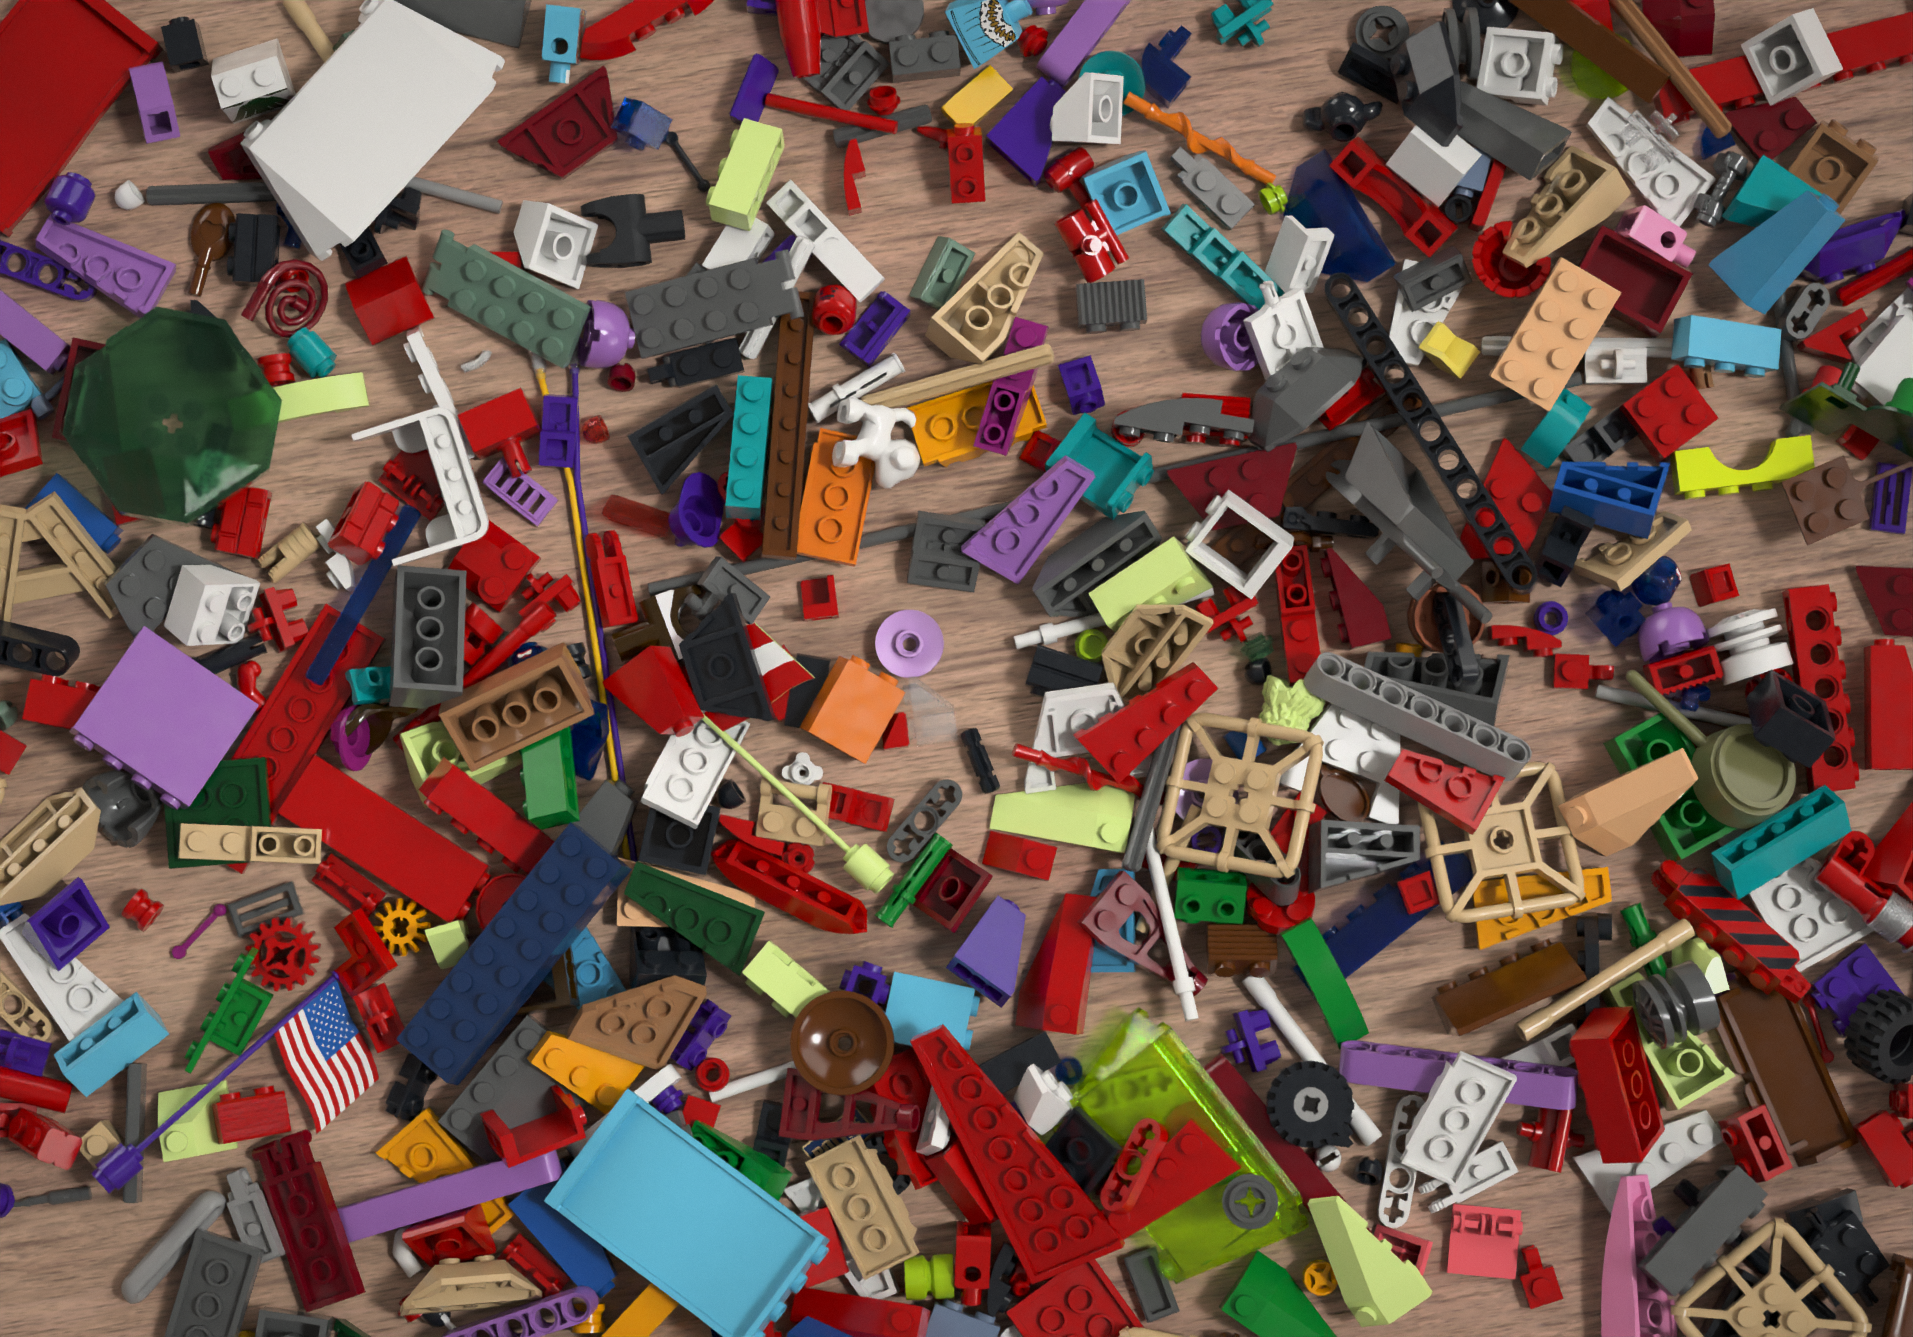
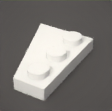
M1405 259L1402 271L1419 262ZM1463 287L1414 312L1410 311L1398 288L1389 337L1407 365L1415 367L1419 365L1425 354L1418 347L1436 322L1443 323Z

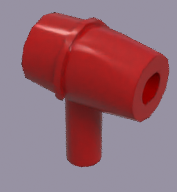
M1078 147L1060 159L1057 158L1044 171V177L1049 187L1055 192L1061 193L1068 188L1084 211L1087 210L1085 204L1090 202L1091 198L1079 180L1094 167V162L1083 147Z

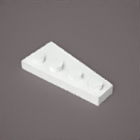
M24 913L0 929V939L69 1042H71L124 1000L116 995L76 958L71 960L60 971L54 969L22 935L25 923L30 918Z
M1702 1110L1664 1124V1132L1641 1163L1603 1164L1600 1151L1597 1149L1573 1156L1572 1159L1611 1215L1622 1176L1647 1174L1650 1189H1652L1723 1141L1720 1129L1707 1110Z
M813 1177L789 1186L784 1190L801 1213L827 1206ZM835 1223L849 1272L844 1275L859 1296L883 1299L898 1293L900 1289L891 1267L864 1280Z

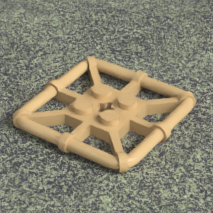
M1192 713L1183 723L1179 732L1170 776H1167L1165 783L1167 790L1157 829L1158 843L1156 848L1159 853L1177 860L1217 867L1218 871L1226 873L1229 870L1270 878H1282L1285 876L1288 879L1295 874L1294 870L1297 868L1301 858L1310 814L1315 812L1316 804L1313 803L1323 760L1322 746L1324 741L1321 736L1302 729L1263 723L1260 718L1251 717L1250 720L1213 713ZM1203 726L1247 733L1242 760L1222 756ZM1194 732L1212 759L1207 784L1183 779ZM1260 736L1303 744L1275 765L1255 762ZM1309 756L1300 799L1291 800L1276 797L1281 775ZM1244 786V791L1249 793L1248 798L1242 799L1240 804H1235L1236 799L1233 797V793L1239 787ZM1180 790L1205 794L1200 816L1170 835ZM1274 807L1297 811L1287 857H1285L1269 831ZM1208 825L1227 828L1220 854L1178 846ZM1239 831L1259 834L1277 864L1234 857Z
M1528 762L1516 778L1538 775L1522 802L1500 806L1498 794H1496L1474 834L1471 835L1464 831L1466 840L1464 842L1441 845L1434 812L1418 802L1427 849L1424 851L1426 859H1430L1439 902L1443 912L1446 914V920L1451 923L1454 921L1458 923H1471L1511 916L1512 919L1522 918L1523 914L1568 907L1583 900L1585 896L1583 873L1575 838L1558 807L1566 799L1561 779L1555 770L1556 766L1551 762L1547 764L1544 762ZM1480 770L1476 771V773L1492 777ZM1547 782L1558 827L1535 830L1530 806ZM1497 833H1501L1503 838H1509L1510 843L1505 846V850L1500 849L1494 843ZM1553 838L1561 839L1570 880L1542 862L1538 841ZM1468 852L1473 877L1454 903L1443 856ZM1536 872L1562 890L1564 894L1521 900L1516 874ZM1504 877L1509 899L1508 903L1463 909L1482 880Z
M1774 1218L1773 1221L1760 1226L1728 1255L1724 1256L1722 1254L1717 1258V1264L1699 1278L1685 1294L1680 1295L1675 1305H1671L1670 1313L1674 1315L1676 1324L1686 1337H1704L1689 1317L1725 1319L1739 1337H1806L1815 1328L1850 1330L1853 1332L1848 1337H1867V1333L1871 1332L1872 1323H1868V1317L1864 1310L1834 1276L1835 1270L1830 1264L1825 1265L1796 1229L1784 1222L1783 1218ZM1771 1237L1768 1273L1750 1287L1734 1267ZM1783 1237L1815 1273L1795 1291L1780 1276ZM1726 1274L1743 1293L1725 1310L1689 1307ZM1823 1283L1854 1321L1816 1318L1801 1300L1819 1284ZM1766 1310L1771 1313L1778 1312L1777 1326L1768 1325L1765 1327L1762 1324L1766 1319L1763 1315Z

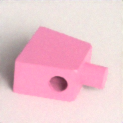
M1645 205L1625 210L1614 230L1618 234L1670 262L1677 263L1683 268L1689 266L1696 253L1694 249L1683 244L1687 236L1685 230Z

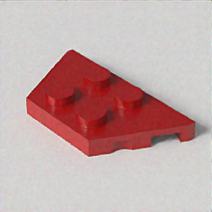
M1503 438L1483 485L1528 554L1551 502L1552 491L1511 442ZM1481 512L1477 515L1475 521L1481 527H1489L1494 523L1495 517L1489 512ZM1466 521L1459 539L1471 559H1490ZM1502 540L1497 542L1493 549L1496 554H1511L1514 548L1510 542Z

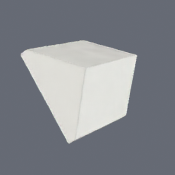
M1416 125L1385 166L1439 208L1482 154L1458 135L1455 136L1448 147H1443Z

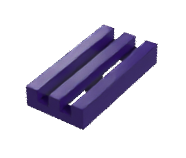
M1878 462L1875 475L1899 465ZM1913 466L1899 471L1903 473L1897 526L1891 525L1897 473L1890 475L1888 478L1883 524H1879L1884 478L1874 482L1869 531L1905 534Z

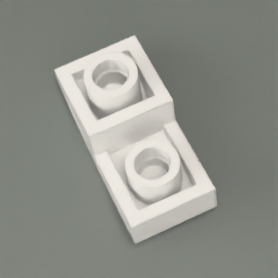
M325 519L316 526L321 533L317 540L328 554L333 551L336 553V555L325 562L331 569L326 574L338 590L344 586L347 591L351 592L356 588L352 563L344 554L341 555L328 547V542L335 527L331 521Z

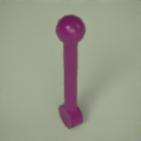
M221 903L216 904L213 908V913L182 945L173 948V957L176 959L184 958L187 954V949L217 917H222L226 914V906Z

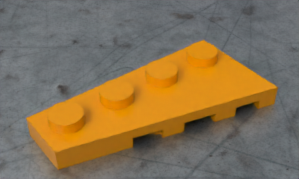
M1608 867L1582 870L1585 896L1580 903L1576 902L1563 908L1523 914L1522 918L1512 919L1511 916L1475 922L1478 950L1611 902L1612 895ZM1568 871L1558 872L1562 876L1570 880ZM1540 875L1516 877L1521 900L1564 894L1562 890ZM1504 878L1481 881L1472 895L1473 908L1503 904L1509 901Z
M429 1107L376 1152L381 1158L389 1160L400 1168L399 1171L407 1177L413 1178L419 1183L479 1166L457 1139L438 1122L439 1118ZM505 1196L480 1203L491 1235L515 1215L508 1206L510 1202Z

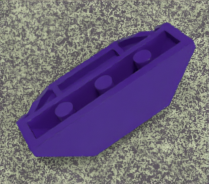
M1902 209L1838 229L1799 276L1811 282L1823 280L1824 285L1844 279L1843 273L1855 270L1856 274L1860 275L1877 269L1875 263L1882 260L1889 250L1906 217L1905 210Z

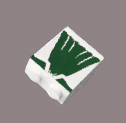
M278 39L214 58L212 61L211 78L221 109L234 124L283 109L296 95Z

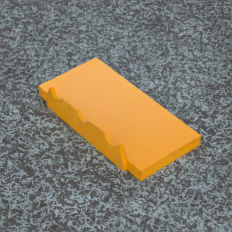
M993 380L906 408L913 411L916 416L915 426L911 429L924 467L937 462L944 467H948V465L954 462H965L989 452L974 447V442ZM1034 385L1011 447L1017 442L1029 441L1034 431L1047 428Z

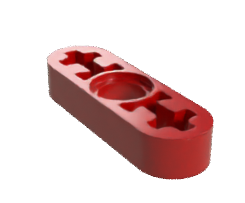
M1145 1118L1135 1125L1101 1191L1100 1200L1105 1209L1117 1215H1125L1133 1209L1168 1141V1131L1163 1124L1154 1119ZM1148 1131L1155 1134L1153 1140L1146 1138ZM1141 1147L1148 1151L1147 1154L1139 1152L1138 1148ZM1134 1158H1139L1141 1168L1135 1175L1130 1176L1127 1170L1128 1165ZM1122 1179L1131 1182L1130 1186L1123 1184L1121 1182ZM1116 1193L1123 1196L1121 1202L1114 1200Z

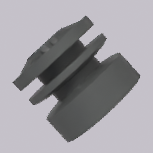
M1688 960L1666 969L1665 979L1659 974L1649 976V980L1642 979L1633 984V998L1639 1017L1649 1037L1660 1049H1667L1673 1046L1674 1041L1676 1043L1686 1041L1687 1030L1696 1036L1719 1027L1720 1014L1716 998L1704 973L1693 961Z

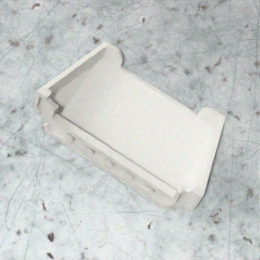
M365 0L359 8L362 13L358 21L361 24L272 121L266 119L261 123L259 121L253 122L244 132L246 138L240 144L307 251L312 256L323 261L331 256L333 251L330 248L339 243L344 247L353 243L493 91L496 81L492 78L494 71L498 72L501 70L505 63L501 56L394 0Z

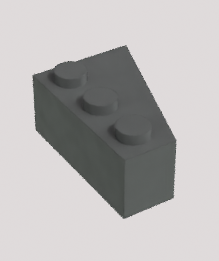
M1320 820L1310 825L1308 894L1401 868L1420 860V826Z

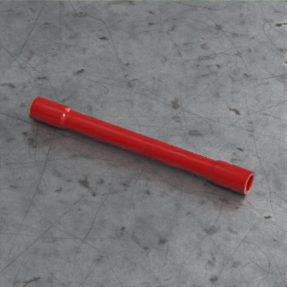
M544 601L535 607L511 633L463 675V689L486 679L528 639L538 634L557 616L554 610ZM441 703L428 707L393 737L394 742L402 751L404 750L400 734L431 722H438L441 719L439 716Z

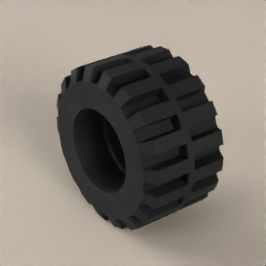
M1878 990L1876 995L1872 993L1866 997L1864 1003L1860 1002L1856 1007L1857 1011L1855 1014L1852 1013L1849 1018L1850 1024L1846 1027L1844 1033L1847 1035V1038L1844 1040V1047L1848 1049L1846 1055L1848 1059L1852 1060L1853 1065L1887 1084L1898 1085L1900 1081L1906 1083L1910 1081L1913 1075V999L1896 990Z

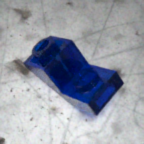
M592 699L590 701L594 715L573 724V730L571 731L575 776L589 781L595 775L610 731L607 705Z

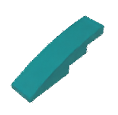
M1182 204L1161 230L1245 304L1254 305L1260 310L1266 302L1259 286L1265 281L1273 280L1243 251L1237 250L1218 230L1210 227L1187 204ZM1274 282V287L1278 297L1285 294V292Z

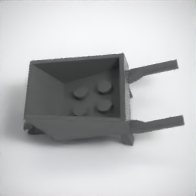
M1367 421L1352 460H1337L1330 464L1340 472L1338 475L1326 472L1328 482L1383 532L1377 541L1365 552L1366 555L1378 565L1392 548L1397 545L1423 569L1418 577L1406 588L1414 599L1419 601L1437 581L1483 624L1488 623L1492 619V613L1457 581L1474 561L1468 555L1423 474Z

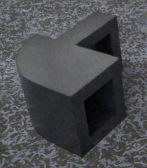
M1564 505L1560 514L1556 515L1535 559L1534 566L1537 570V577L1562 587L1573 569L1580 548L1591 532L1596 519Z

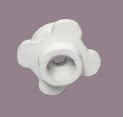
M800 752L796 755V760L790 766H785L782 769V776L784 779L791 780L792 783L811 785L815 780L822 778L823 770L820 766H815L810 761V756L807 753ZM802 769L806 771L804 776L799 774V771Z

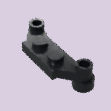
M1597 913V916H1577V937H1584V951H1578L1577 964L1584 971L1587 980L1599 973V941H1612V913ZM1600 993L1580 1005L1584 1006V1020H1577V1030L1594 1008H1600Z

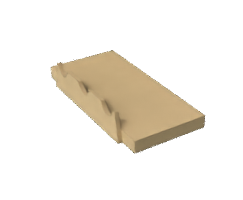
M858 1135L805 1162L854 1261L864 1280L920 1252L913 1240L917 1228L911 1224L909 1212L901 1196H898L893 1188L892 1178L885 1165L879 1161L877 1149H867L861 1135Z

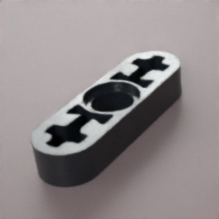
M1438 592L1433 598V613L1450 679L1456 687L1475 685L1478 680L1479 669L1463 606L1449 592Z

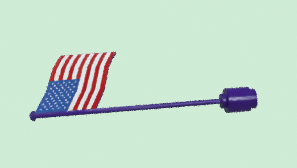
M334 970L331 971L332 975L136 1148L131 1143L125 1147L120 1142L95 1164L97 1168L91 1172L95 1179L109 1194L114 1189L120 1190L143 1169L140 1162L144 1157L140 1153L273 1035L285 1068L306 1102L315 1125L316 1134H318L379 1079L372 1053L348 1013L338 982H340L338 974Z

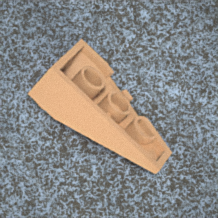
M1681 748L1580 792L1558 805L1573 837L1604 856H1609L1634 845L1661 818L1660 816L1699 778L1686 752Z

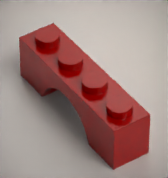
M1357 136L1348 143L1329 167L1353 189L1363 192L1383 207L1399 224L1404 235L1430 258L1458 227L1429 200L1385 166L1387 162Z

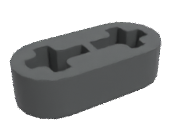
M1812 283L1801 287L1796 292L1778 321V329H1781L1783 339L1795 342L1811 334L1830 303V295L1825 286L1820 283ZM1814 293L1816 295L1814 297L1816 304L1806 308L1811 301V297L1808 294ZM1801 316V319L1797 323V328L1799 329V331L1794 332L1792 330L1794 327L1792 320L1797 319Z

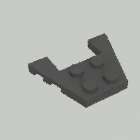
M151 534L104 584L132 636L135 638L144 626L154 632V629L167 617L182 565H213L240 575L243 574L232 571L217 562L203 558L186 548Z

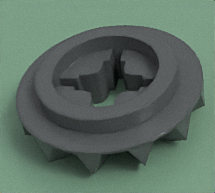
M1375 6L1365 11L1359 18L1355 29L1357 44L1385 59L1392 58L1410 34L1406 18L1398 10L1389 6ZM1375 21L1382 29L1395 27L1387 35L1388 45L1381 38L1370 40L1377 31Z
M1247 1173L1235 1177L1227 1185L1223 1193L1222 1204L1226 1216L1233 1224L1244 1229H1258L1273 1219L1278 1208L1279 1199L1274 1185L1264 1176ZM1249 1187H1251V1192H1253L1255 1198L1265 1199V1201L1255 1204L1253 1215H1250L1247 1204L1235 1201L1246 1198Z

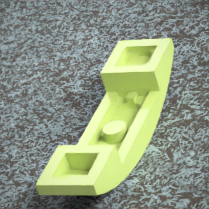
M360 372L268 388L229 399L235 433L269 427L270 424L334 411L339 413L368 407L369 401L364 375Z

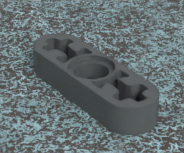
M945 779L936 783L889 838L887 851L893 860L900 863L912 860L958 807L962 800V790L955 781ZM952 786L955 789L953 796L956 800L953 803L946 801L940 809L946 811L943 817H940L934 808L926 805V802L932 799L935 804L941 797L938 792L939 788L948 789ZM921 811H928L935 818L934 826L928 831H921L915 826V817ZM910 825L912 831L924 837V839L917 843L914 838L908 846L911 853L908 856L904 853L897 856L894 853L896 846L893 843L896 839L900 841L905 840L909 833L903 831V829Z

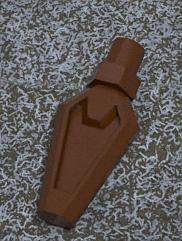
M1303 531L1288 532L1294 537L1293 546L1307 545V549L1310 552H1319L1320 549L1333 548V536H1320L1319 533L1313 532L1307 534ZM1266 534L1256 535L1254 547L1267 550L1275 540Z

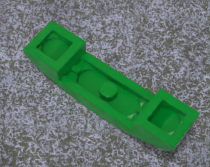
M1309 917L1280 933L1294 962L1302 972L1338 1049H1341V1043L1345 1041L1358 1040L1369 1034L1357 1002L1312 918Z

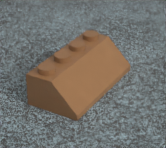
M564 642L463 689L462 696L442 702L439 710L442 722L471 772L594 715L581 672Z

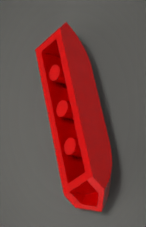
M634 0L585 29L580 58L608 60L636 51L632 43L633 40L643 41L656 32L655 28L666 21L668 24L677 22L686 15L684 11L688 8L696 16L714 0Z
M740 839L728 840L711 852L712 858L719 870L732 883L747 893L825 931L839 934L867 932V909L861 900Z

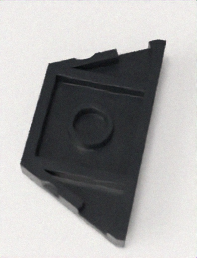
M736 593L728 594L723 599L724 601L711 614H708L699 623V626L679 644L696 701L701 711L719 712L738 717L762 719L763 721L775 720L776 717Z

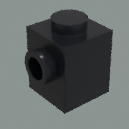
M177 17L171 19L169 25L161 27L170 67L176 73L209 65L200 26L195 19L189 20V17Z

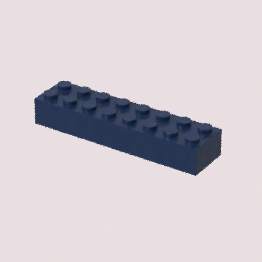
M570 822L396 1040L446 1083L459 1085L632 869L582 827Z

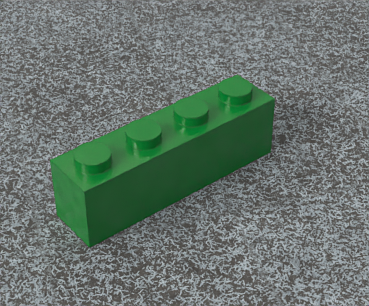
M569 726L518 750L523 761V768L520 769V779L526 792V800L523 801V811L527 820H530L541 830L580 821L571 729Z

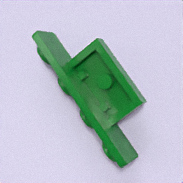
M252 947L248 955L242 952L231 970L237 974L232 984L224 983L216 998V1001L221 1003L217 1012L209 1011L200 1027V1030L205 1032L200 1043L193 1040L184 1059L189 1061L185 1069L186 1072L192 1073L209 1041L238 1056L243 1053L274 996L272 993L244 979L259 951L258 949Z

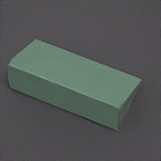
M938 236L910 292V297L939 310L956 294L974 258L975 252L949 237Z

